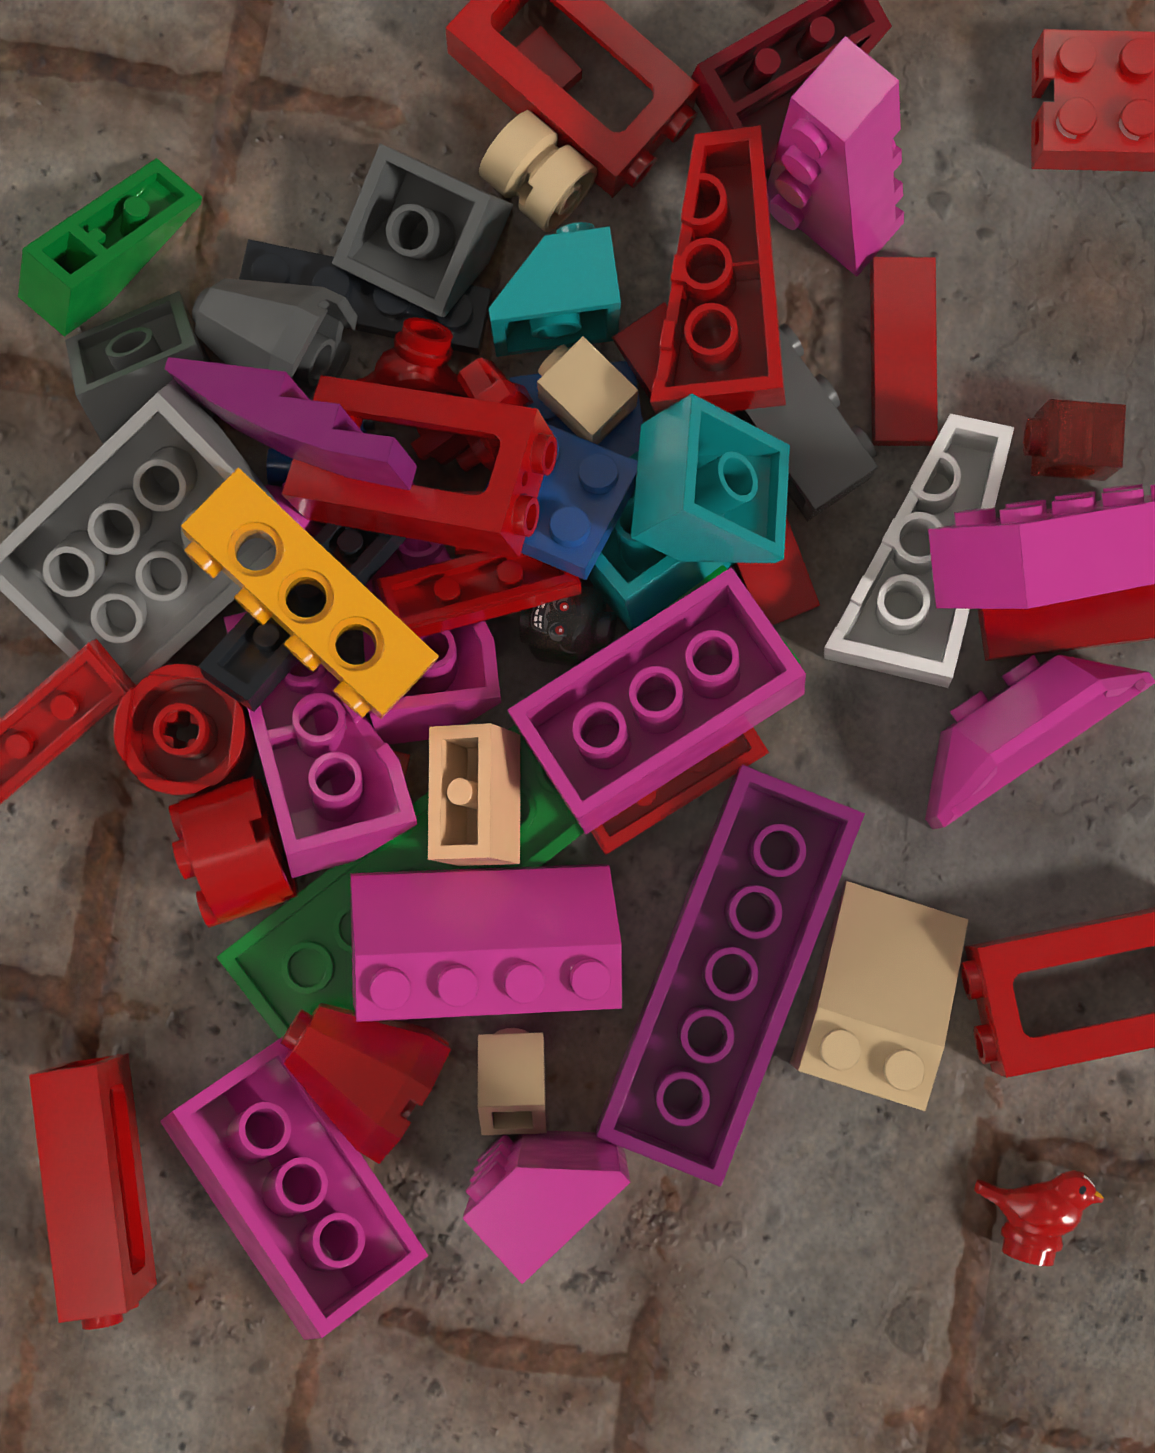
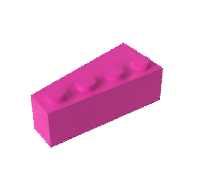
M846 36L791 97L767 188L769 211L779 223L791 230H795L798 227L857 277L904 224V211L895 206L903 197V183L894 177V171L902 163V149L896 145L893 139L901 130L899 80Z

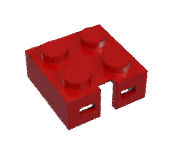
M1043 29L1032 49V98H1041L1049 83L1054 81V102H1043L1032 120L1031 169L1154 172L1155 32Z

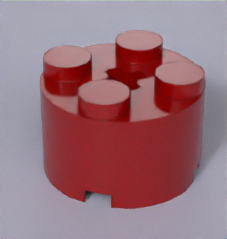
M189 664L162 666L148 673L150 675L142 679L134 688L131 687L122 697L114 719L115 746L128 769L146 787L161 793L189 798L242 779L249 768L257 745L247 707L206 680L198 666ZM191 721L192 724L199 726V733L197 738L189 739L186 744V742L176 738V732L178 727H188Z
M255 776L240 779L169 805L170 818L175 832L180 839L172 842L175 860L185 880L195 876L201 890L196 891V899L202 918L208 928L275 906L298 896L296 877L291 878L286 855H284L279 837L280 832L273 806L259 779L256 780Z

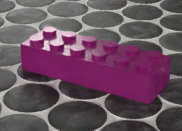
M741 765L729 785L596 1124V1137L719 1187L722 1186L865 813L745 765Z

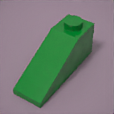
M155 158L22 249L18 298L65 337L114 300L201 205L202 196L159 159Z

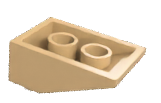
M845 881L790 1064L800 1072L926 1111L945 1047L968 919Z

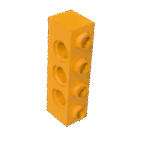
M239 467L181 525L185 537L191 541L184 549V552L211 578L214 579L223 571L238 585L241 590L234 596V599L260 624L264 625L272 617L291 636L284 643V646L309 670L313 672L322 664L340 681V684L333 690L334 693L361 718L371 710L378 718L382 719L438 659L439 656ZM250 539H265L275 547V559L267 568L250 570L243 567L237 560L240 547ZM303 584L318 587L326 598L323 610L309 618L295 615L286 604L289 593L295 587ZM360 630L372 638L375 644V654L369 661L353 665L340 658L336 651V643L345 632Z

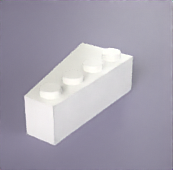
M949 414L911 485L908 495L884 535L879 549L855 589L850 603L826 643L824 659L937 686L949 687L954 676L970 609L936 608L928 529L955 525L954 512L995 508L1014 427Z

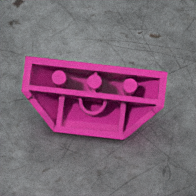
M1034 655L1027 658L1001 676L1008 686L996 695L987 699L981 690L950 711L956 722L940 733L925 820L932 829L945 828L1021 774L1155 684L1152 675L1147 671L1064 655H1057L1041 664Z

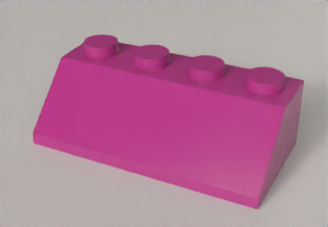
M608 864L350 873L352 986L356 1022L622 1009V942L611 871Z
M281 1037L173 1110L160 1122L303 1339H319L334 1330L429 1255L361 1153L356 1151L284 1065V1059L290 1049L280 1044L283 1038Z
M547 1130V1133L519 1134L513 1141L508 1135H501L477 1158L479 1163L474 1167L475 1173L469 1179L471 1185L465 1190L470 1197L462 1219L517 1280L523 1284L631 1183L625 1149L596 1137V1132Z

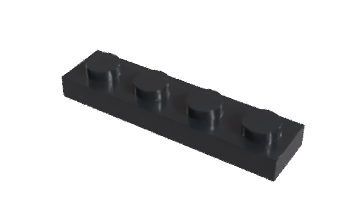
M248 239L239 277L240 280L325 287L346 297L358 316L355 330L395 338L396 334L402 330L406 319H429L442 324L452 332L453 338L450 345L452 350L480 356L489 307L492 301L491 289L471 285L445 317H440L333 265V256Z
M327 523L314 537L320 545L364 586L406 540L405 537ZM303 584L295 587L289 593L286 604L295 615L309 618L323 610L326 598L318 587ZM247 612L198 667L206 680L255 712L299 660L284 646V643L291 636L272 617L262 625Z

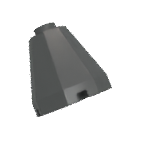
M228 278L222 279L210 288H205L197 297L192 310V320L196 323L195 335L224 364L285 371L309 400H313L321 375L340 378L349 361L352 345L341 341L343 328L346 327L355 331L358 317L346 297L325 287Z

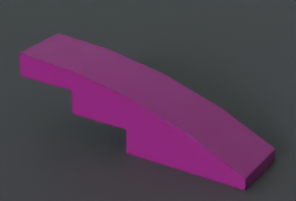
M168 357L164 369L194 400L239 432L290 458L347 478L405 490L411 489L417 465L395 437L363 433L340 404L309 400L287 372Z

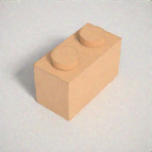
M492 723L429 727L428 860L457 866L520 864V734Z

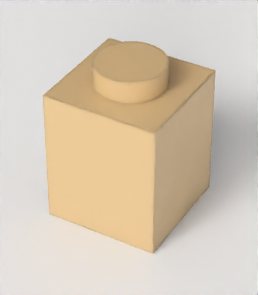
M584 336L570 349L564 344L556 348L538 369V373L542 376L537 381L538 398L578 437L595 444H599L637 407L638 389Z
M506 1028L494 1034L478 1035V1113L481 1135L547 1133L543 1033H529L519 1028Z

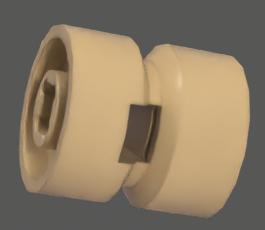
M526 110L511 120L494 139L481 161L479 175L505 198L518 196L519 210L544 232H550L562 224L585 198L597 176V167L574 147L565 145L559 148L557 146L558 134L532 111Z

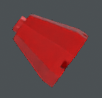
M323 1003L317 1006L312 1015L301 1009L280 1044L290 1049L284 1059V1065L356 1151L378 1164L383 1161L405 1134L411 1124L407 1118L416 1104L422 1106L451 1051L450 1046H448L449 1041L427 1027L397 1020L356 1022L355 1011Z

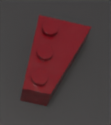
M807 0L697 64L691 75V78L699 84L695 102L712 132L761 126L767 173L773 165L790 99L845 36L869 55L892 25L878 0Z

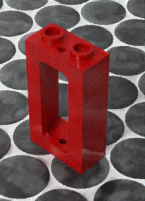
M470 0L445 27L448 54L516 114L519 115L529 110L538 116L558 134L557 146L559 148L570 145L596 166L597 176L594 182L612 198L626 183L635 188L656 163L657 158L652 154L667 138L673 143L677 142L696 119L698 113L693 108L699 84L603 0L549 1L653 92L654 97L651 102L621 132L609 130L500 34L501 30L529 0Z
M320 376L313 401L340 404L359 428L363 419L497 440L500 441V448L488 487L479 495H468L412 485L410 490L347 478L293 459L282 495L307 520L510 557H520L525 537L532 536L537 527L539 519V502L537 497L544 475L548 476L551 474L557 458V440L537 408Z
M1155 907L965 946L968 961L960 963V975L968 1000L976 999L982 1025L974 1026L973 1032L976 1049L982 1064L990 1063L992 1072L1008 1078L1155 1048V1012L1030 1037L1022 1029L1013 989L1014 979L1017 975L1024 972L1155 946Z
M129 1053L64 1062L29 1075L58 1323L81 1320L82 1329L85 1330L105 1328L123 1322V1314L137 1308L139 1301L157 1285Z

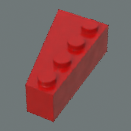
M761 126L695 134L681 213L682 224L677 253L674 254L670 280L672 284L666 320L663 321L659 345L661 350L656 379L654 378L650 403L656 415L690 394H694L726 412L786 405L765 153Z

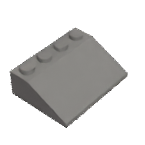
M173 379L138 410L0 544V591L70 658L88 642L97 639L137 685L142 679L150 675L148 673L160 668L231 603L234 600V596L241 590L223 571L214 579L211 578L184 552V549L191 541L185 537L181 525L238 467L275 502L276 500L218 424ZM250 539L240 547L237 560L247 569L262 570L274 561L276 549L265 539Z

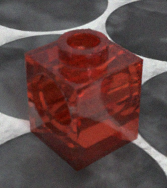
M1049 399L1034 414V418H1028L1024 429L1023 453L1025 456H1032L1031 475L1106 481L1123 468L1126 405Z

